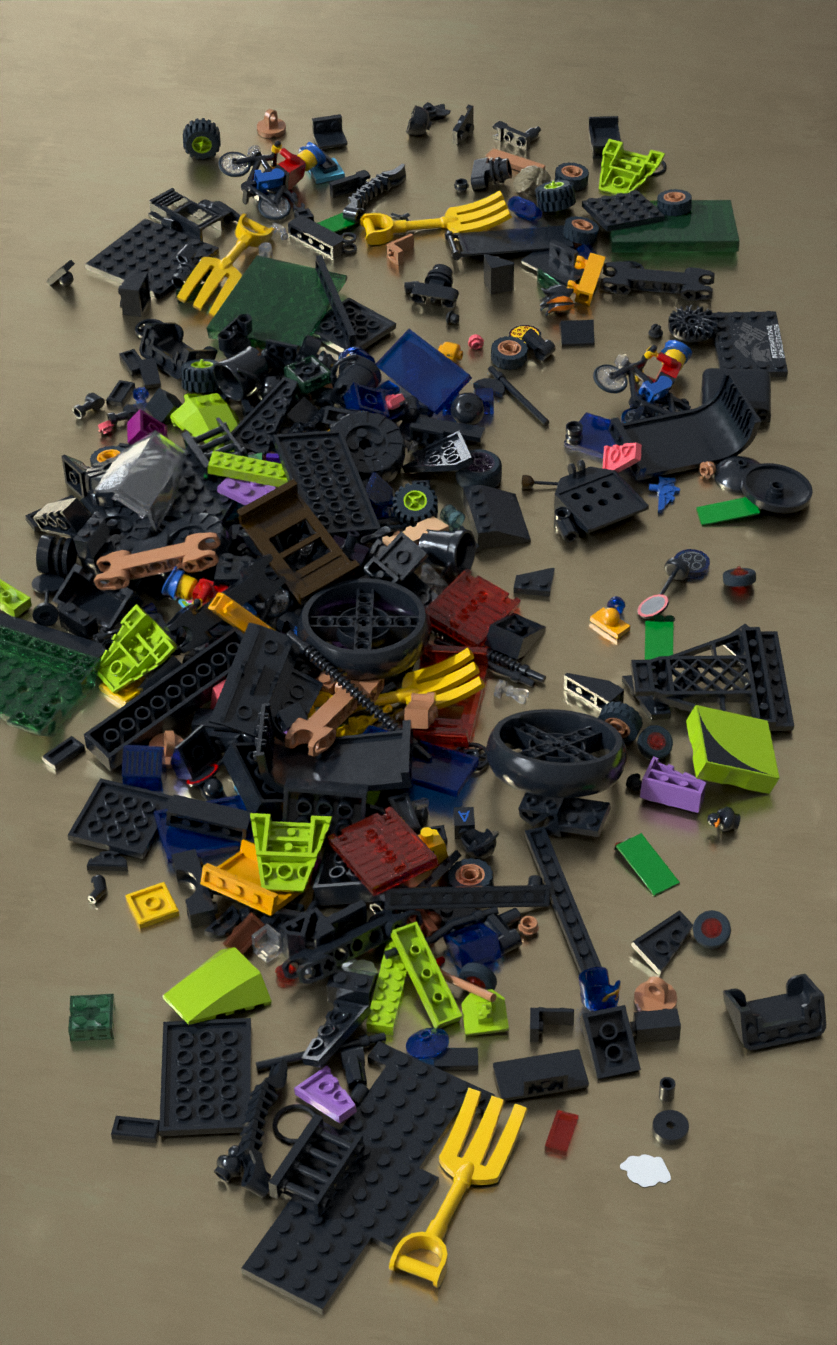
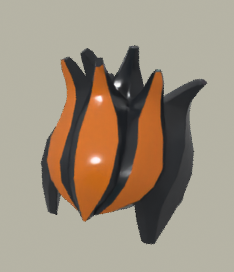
M564 284L549 286V289L541 288L545 297L540 300L542 302L540 304V311L548 307L545 316L552 312H567L574 306L575 303L570 298L574 289L566 288Z

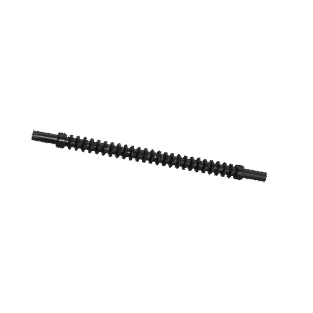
M386 611V612H388V613H390V614H392V615H394V616H399V615H397V614H395V613ZM431 622V634L434 636L438 635V638L447 639V642H455L462 648H469L472 652L483 656L485 659L488 658L493 663L497 662V665L501 664L502 667L506 666V669L521 672L525 677L529 676L542 683L545 682L546 676L532 670L530 666L523 665L521 662L518 663L517 660L513 661L512 658L504 657L503 654L495 653L494 650L490 651V648L481 647V644L472 643V640H468L466 637L463 638V636H459L457 633L454 634L453 631L445 630L444 627L441 628L439 625L436 626L435 623L432 624Z
M288 631L286 636L299 647V651L302 654H306L307 658L310 657V661L314 660V664H318V668H322L323 672L326 671V675H330V679L334 678V682H338V686L342 685V689H346V693H350L351 697L354 696V700H358V704L362 703V707H366V711H371L370 714H374L375 719L379 718L378 721L383 722V726L387 725L386 729H391V731L403 729V727H399V723L395 724L396 720H391L392 717L387 716V712L383 713V709H379V705L375 706V702H371V698L367 699V695H363V691H359V687L355 688V684H351V680H347L346 676L343 677V673H339L338 669L335 670L334 665L330 666L331 662H327L326 658L323 659V655H319L318 651L315 652V648H311L307 641L304 642L294 632ZM414 738L413 750L425 761L429 762L433 756L420 746L419 741Z

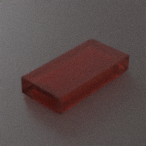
M557 1110L545 1143V1151L567 1156L579 1121V1115Z

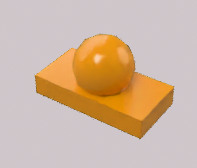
M603 607L590 616L592 623L616 639L630 631L631 626L620 619L619 612L614 608L605 609Z

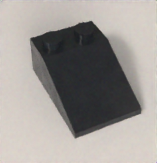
M512 613L490 624L484 645L490 647V650L504 653L508 658L516 660L526 655L543 634L546 626Z
M625 1005L583 1013L581 1015L580 1022L597 1079L641 1070Z

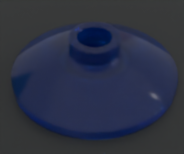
M425 1028L415 1032L408 1038L406 1050L410 1056L417 1059L433 1058L447 1049L449 1036L442 1029Z

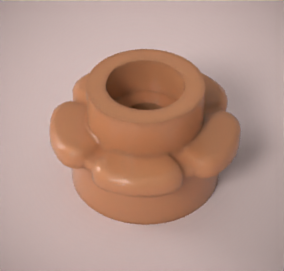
M706 461L700 464L702 476L711 478L715 474L716 467L714 463Z
M525 916L521 919L518 929L524 935L529 936L537 933L539 926L536 918Z

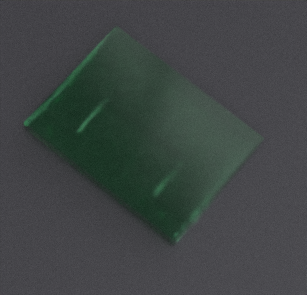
M657 200L650 201L657 208ZM692 200V209L687 214L681 216L665 215L663 222L609 231L612 252L739 251L740 244L731 200Z
M256 255L206 327L208 338L218 339V334L238 315L246 313L252 316L253 331L246 337L250 340L251 347L265 349L267 339L301 347L305 336L313 334L331 306L315 268ZM329 271L339 293L348 277L347 275Z

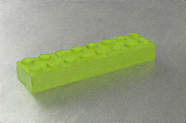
M213 451L208 464V474L275 487L288 482L280 463Z
M0 579V609L10 616L17 618L32 606L31 598Z
M417 921L392 930L391 938L435 1030L460 1021L462 1014Z
M393 940L387 941L385 951L396 947ZM385 955L383 956L370 1007L371 1013L366 1022L367 1032L378 1034L385 1032V1035H394L409 974L400 955L390 959H386Z

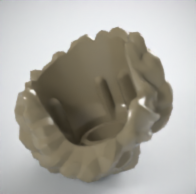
M535 165L527 166L517 174L513 182L515 191L529 193L534 196L536 195V188L550 182L551 176L541 167Z

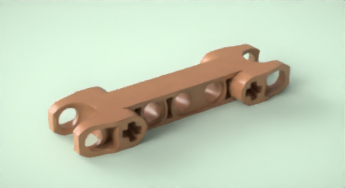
M196 533L187 536L185 542L135 554H131V552L126 550L112 552L97 560L100 571L104 573L98 574L94 578V583L101 590H116L127 587L130 580L173 571L175 566L189 573L205 570L215 566L219 561L216 552L212 551V549L220 545V539L216 533ZM213 539L215 542L206 543L205 540ZM211 557L213 560L207 561L204 558ZM109 562L111 565L105 566L102 563ZM109 580V583L102 584L100 581Z
M384 679L371 681L351 680V684L354 683L355 688L359 687V691H363V695L366 694L367 699L371 698V702H375L384 687ZM336 682L335 694L308 720L298 718L291 725L285 736V747L293 749L299 744L306 743L309 748L308 755L318 756L334 743L336 729L361 704H358V700L355 701L354 696L351 697L350 693H346V689L343 690L342 685L338 686V682Z

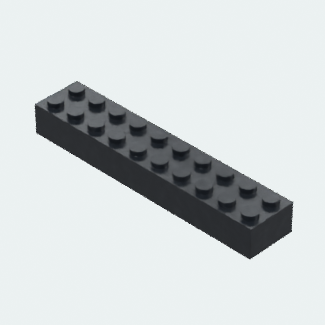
M237 627L233 628L84 733L86 748L111 772L127 760V751H129V758L132 757V751H134L135 755L137 751L149 745L153 737L165 733V731H168L195 712L196 708H200L209 702L212 696V687L227 678L244 634Z

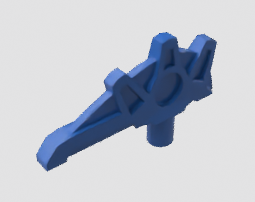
M659 476L658 485L649 484V491H655L659 495V514L664 512V508L669 502L675 501L674 494L680 493V488L674 485L676 483L675 478Z

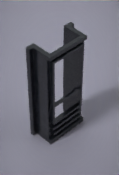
M170 188L149 200V217L160 223L164 218L177 220L179 227L176 231L203 241L202 230L209 226H213L221 232L226 229V226L223 225L222 215L219 216L176 192L174 188ZM174 204L179 208L173 211L168 206ZM183 209L204 222L197 225L178 214V212Z

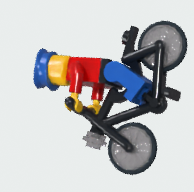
M279 140L275 141V144L272 145V154L262 155L258 145L251 146L248 149L247 156L240 152H227L219 159V169L227 176L241 177L247 174L251 166H253L247 181L241 184L243 203L245 205L248 204L249 198L253 197L259 202L258 209L261 215L270 220H281L287 217L291 211V205L286 198L294 205L298 203L297 194L295 192L290 193L289 190L303 179L305 171L307 172L313 167H318L326 162L323 151L312 142H308L306 146L300 147L299 154L297 155L290 153L285 148H281L282 144ZM278 153L285 158L279 164L277 163ZM261 164L265 169L263 173L261 172V169L258 170Z
M669 340L665 343V348L660 353H657V346L652 345L643 354L641 360L636 363H630L625 353L623 355L619 354L614 362L616 366L605 364L598 366L594 370V381L603 391L616 394L626 389L628 384L626 376L628 375L631 393L628 403L631 409H637L633 416L634 421L639 420L643 413L655 417L690 410L691 406H689L687 399H678L671 392L669 393L679 371L692 357V351L687 345L677 340ZM653 356L656 357V360L662 362L656 379L645 375L643 370L648 359H651ZM640 381H643L637 393L636 384H638Z
M175 566L162 588V594L165 596L170 595L173 600H176L177 597L186 601L192 599L191 604H194L195 608L199 609L212 600L217 593H221L229 587L222 584L220 586H213V581L203 578L198 582L196 578L186 575L185 571L179 570ZM281 586L274 595L265 601L258 603L255 597H253L242 607L256 617L258 612L260 614L258 618L266 623L268 618L280 617L288 612L292 602L289 592ZM222 619L209 630L213 637L207 642L208 645H211L218 640L217 638L229 632V630H213L219 624L223 626L231 625ZM205 644L194 648V650H203Z

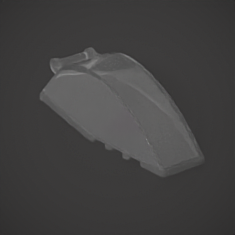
M154 430L116 456L95 488L94 493H115L111 499L114 501L118 500L139 514L141 519L147 514L151 526L156 532L178 495L185 449Z

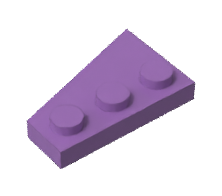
M328 1065L294 1088L296 1096L338 1123L343 1122L357 1112L355 1103L345 1089L341 1088L337 1078L333 1077Z

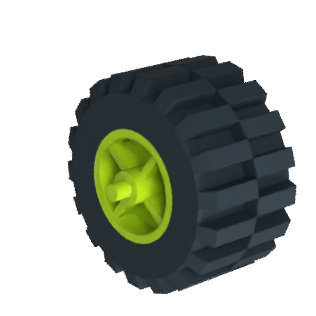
M197 118L195 121L191 120L190 124H186L183 129V148L187 154H190L191 158L195 157L196 160H199V158L205 160V158L211 159V156L214 157L216 152H219V147H221L220 132L214 122L211 123L209 119L206 121L205 118H202V120Z
M553 180L538 186L535 190L537 205L540 211H561L576 203L574 185L571 181Z
M197 359L182 364V388L195 393H208L219 390L220 388L216 384L212 371L214 364L218 361Z
M413 482L412 485L407 483L405 487L401 486L399 491L395 492V497H393L394 517L399 519V525L415 527L418 522L433 516L435 518L438 517V498L430 486L427 485L425 487L424 483L421 482L420 485L417 482Z

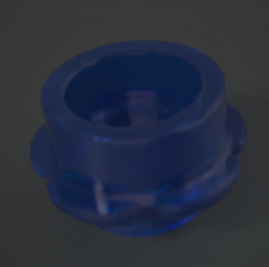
M144 387L135 388L133 391V398L141 404L145 403L149 397V393Z
M618 596L612 597L607 603L608 608L616 609L619 614L624 611L626 606L623 599Z

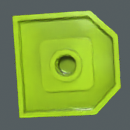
M490 989L488 991L496 994V1000L491 1002L470 992L461 1003L466 1037L509 1031L505 998Z

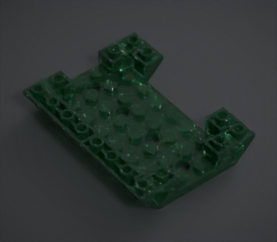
M0 625V719L6 720L7 725L38 736L54 737L93 689L101 665V659Z

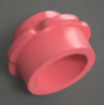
M475 334L469 338L468 346L471 349L478 350L483 347L484 339L480 335Z
M110 420L98 425V432H103V435L113 431L114 424Z

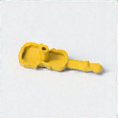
M385 705L382 708L383 713H390L393 709L392 705ZM374 714L370 717L364 715L357 718L350 717L348 725L342 724L341 727L336 729V737L358 735L365 732L379 718L375 719Z

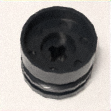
M42 535L36 551V567L38 572L52 574L56 570L58 575L64 574L68 576L77 561V552L73 538L66 539V537H60L58 540L56 536Z

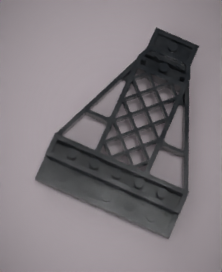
M741 627L740 631L670 656H659L650 660H631L630 665L635 696H652L654 701L690 712L697 705L693 703H718L720 710L726 711V702H747L750 704L752 717L767 720L770 731H793L794 729L778 631H761L760 627ZM736 640L740 642L742 655H717L716 647ZM711 650L712 656H694ZM732 667H740L743 670L739 673ZM675 668H684L685 671L681 674ZM694 668H703L704 671L699 673ZM713 668H722L724 670L719 673ZM708 672L716 677L713 681L705 677ZM727 672L735 677L732 681L724 676ZM688 673L696 677L693 682L685 677ZM672 675H674L677 678L674 682ZM719 680L726 685L723 689L716 685ZM738 680L745 684L742 689L735 684ZM682 681L687 687L682 689L677 684ZM699 681H702L707 686L704 689H702L696 684Z

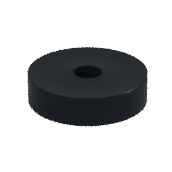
M664 1110L654 1117L652 1132L659 1142L665 1145H677L687 1138L689 1122L678 1111Z

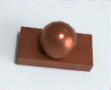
M410 909L420 911L423 920L420 929L424 937L431 936L442 925V918L437 912L428 911L426 913L424 909ZM415 915L408 917L411 923L416 921Z
M250 913L240 925L234 928L232 934L224 941L223 945L226 948L235 947L243 955L267 929V926L253 913Z

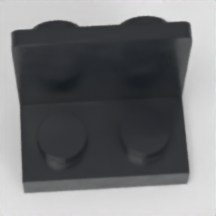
M341 114L312 118V134L318 148L326 150L328 148L348 145L342 129Z

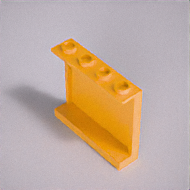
M244 839L241 841L238 853L217 867L207 863L202 869L201 885L270 916L302 894L300 892L269 891L261 887L255 844ZM312 873L310 875L305 891L308 888H310Z

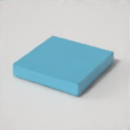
M335 158L331 159L338 165V170L324 174L318 167H313L308 171L316 184L345 178V173Z

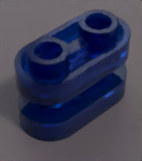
M513 196L508 201V208L516 216L531 222H536L541 218V210L532 201L518 196Z

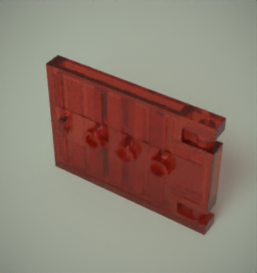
M466 568L426 607L432 626L472 650L477 651L486 640L490 624L514 613L519 607L521 600L517 597L513 600L508 597L510 593L479 575L474 578L471 576L472 571Z
M392 807L385 809L386 814L382 816L376 813L342 829V835L336 836L334 833L327 836L331 847L373 896L439 865L437 856Z

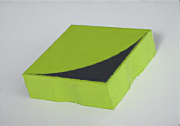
M695 705L686 723L689 740L693 748L696 779L735 785L743 789L770 794L780 777L768 721Z

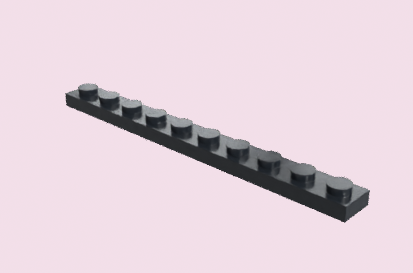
M545 827L525 830L526 841L540 876L543 879L544 885H550L551 903L586 990L591 991L608 987V980Z

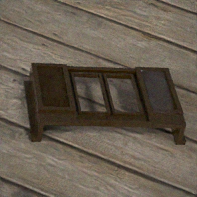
M294 479L237 510L240 525L263 556L266 554L272 555L274 559L269 565L278 577L285 576L286 582L284 585L288 587L300 605L307 602L323 588L345 581L358 573L359 563L356 559L351 562L298 494V484ZM307 520L316 533L279 554L269 540ZM321 539L330 552L293 573L284 559Z

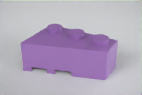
M653 756L642 778L640 798L699 813L704 802L706 782L696 779L695 776L684 772L682 774L674 770V766L670 764L666 766L658 762L659 759Z

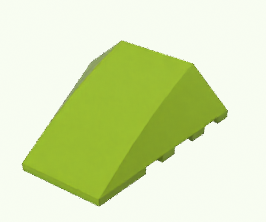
M250 813L261 887L269 891L304 893L330 826L332 816H311V823L273 822L270 814Z
M235 947L219 950L163 995V999L188 1025L214 1019L218 1014L230 1015L234 1014V1010L245 1008L247 1011L254 1009L255 1005L263 1004L267 1006L272 1003L261 972Z

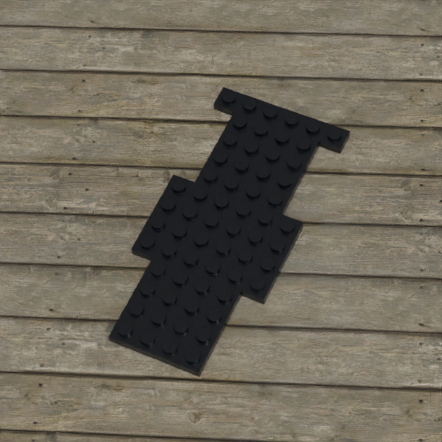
M378 1041L367 1056L369 1063L384 1070L369 1089L370 1092L361 1105L356 1107L357 1112L348 1118L341 1130L323 1122L326 1131L351 1142L355 1140L359 1133L363 1134L365 1151L362 1157L356 1159L332 1196L330 1206L326 1211H322L319 1218L314 1216L313 1202L289 1191L282 1192L280 1197L289 1202L242 1266V1274L323 1315L370 1244L373 1242L393 1252L438 1185L439 1177L422 1168L458 1117L468 1088L481 1092L476 1113L483 1116L491 1096L495 1097V1094ZM323 1139L317 1140L314 1144V1148L341 1160L347 1152L346 1149ZM311 1156L306 1157L302 1162V1165L329 1177L336 1169V1167ZM299 1173L297 1175L294 1174L291 1179L292 1183L318 1195L325 1186Z

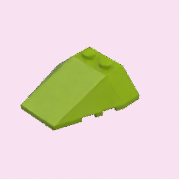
M608 139L602 153L599 191L616 195L617 193H629L636 190L660 166L665 153L650 150L648 156L624 150L623 142Z
M218 393L189 398L170 416L181 430L184 431L186 429L194 437L217 428L216 418L218 417L223 423H227L230 433L240 423L237 414ZM218 434V435H216V436H214V437H212V438H209V439H207V440H205V441H203V442L208 443V442H210V441H212V440H214V439H217V438H219V437H221V436H223V435H222V434ZM223 443L210 450L215 451L221 447H224L225 445Z
M137 604L121 621L122 627L118 634H114L112 640H114L109 650H105L94 669L96 674L114 694L162 664L177 648V644L163 628Z

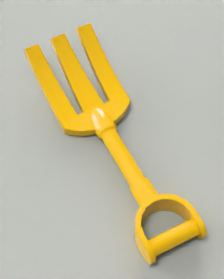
M498 191L482 200L462 206L450 207L446 211L445 216L441 218L393 221L391 217L385 214L368 213L361 216L360 224L365 228L367 234L365 237L366 242L369 245H380L391 241L393 233H404L411 230L442 228L448 229L453 233L481 232L511 219L512 215L508 210L507 203L503 200L505 198L502 192ZM375 227L383 228V230L376 231Z
M243 213L235 230V235L238 238L236 245L222 260L203 257L177 295V299L185 303L203 276L211 269L212 272L200 290L193 307L201 311L218 285L227 277V281L209 311V316L217 319L243 277L233 266V263L249 246H265L270 241L275 228L271 227L269 229L247 218V214Z
M466 648L438 664L408 672L403 679L402 688L380 694L375 701V706L379 705L380 707L394 703H406L408 705L411 701L412 693L427 694V692H436V706H438V709L470 697L485 688V685L478 676L470 682L457 687L480 673L478 666L474 662L448 674L474 659L472 651ZM320 691L308 714V719L315 713L314 707H321L333 695ZM361 704L352 714L356 713V711L365 710L366 707L363 708Z
M468 1088L459 1115L439 1156L441 1166L448 1174L454 1177L453 1184L435 1219L431 1220L426 1232L411 1233L404 1237L396 1246L389 1263V1270L396 1271L400 1269L432 1281L433 1286L437 1288L443 1282L448 1268V1253L446 1245L442 1240L460 1200L471 1184L489 1185L498 1183L528 1111V1108L524 1106L514 1105L487 1165L483 1166V1161L505 1102L503 1099L491 1096L479 1127L463 1158H460V1152L481 1097L480 1091ZM426 1249L437 1254L441 1262L438 1267L408 1257L406 1254L413 1250Z

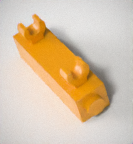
M590 253L588 260H586L582 256H577L574 268L584 269L579 285L572 280H569L567 288L574 289L573 293L576 294L574 302L590 306L606 257Z
M217 593L208 607L209 610L227 623L237 627L243 634H245L249 623L274 630L223 593Z

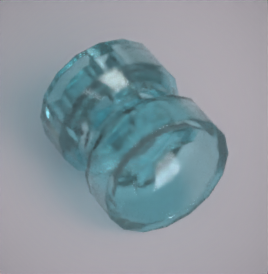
M449 504L441 510L440 518L444 522H448L452 528H459L465 520V515Z

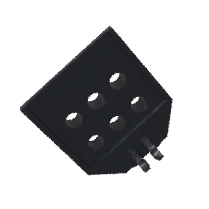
M583 460L577 461V472L574 463L568 465L569 475L560 478L554 497V508L562 506L569 508L573 523L587 533L649 509V505L615 470L591 466L585 468Z

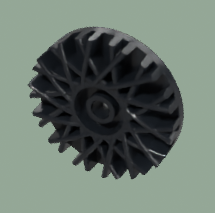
M693 305L690 307L686 306L685 311L681 306L680 309H676V312L673 310L668 319L670 333L677 339L685 342L706 341L716 334L718 328L717 316L715 314L712 315V310L709 309L703 312V306L700 308L697 306L696 310H693Z

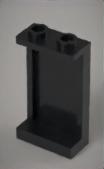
M618 116L589 117L588 131L593 159L603 158V149L608 139L621 142Z

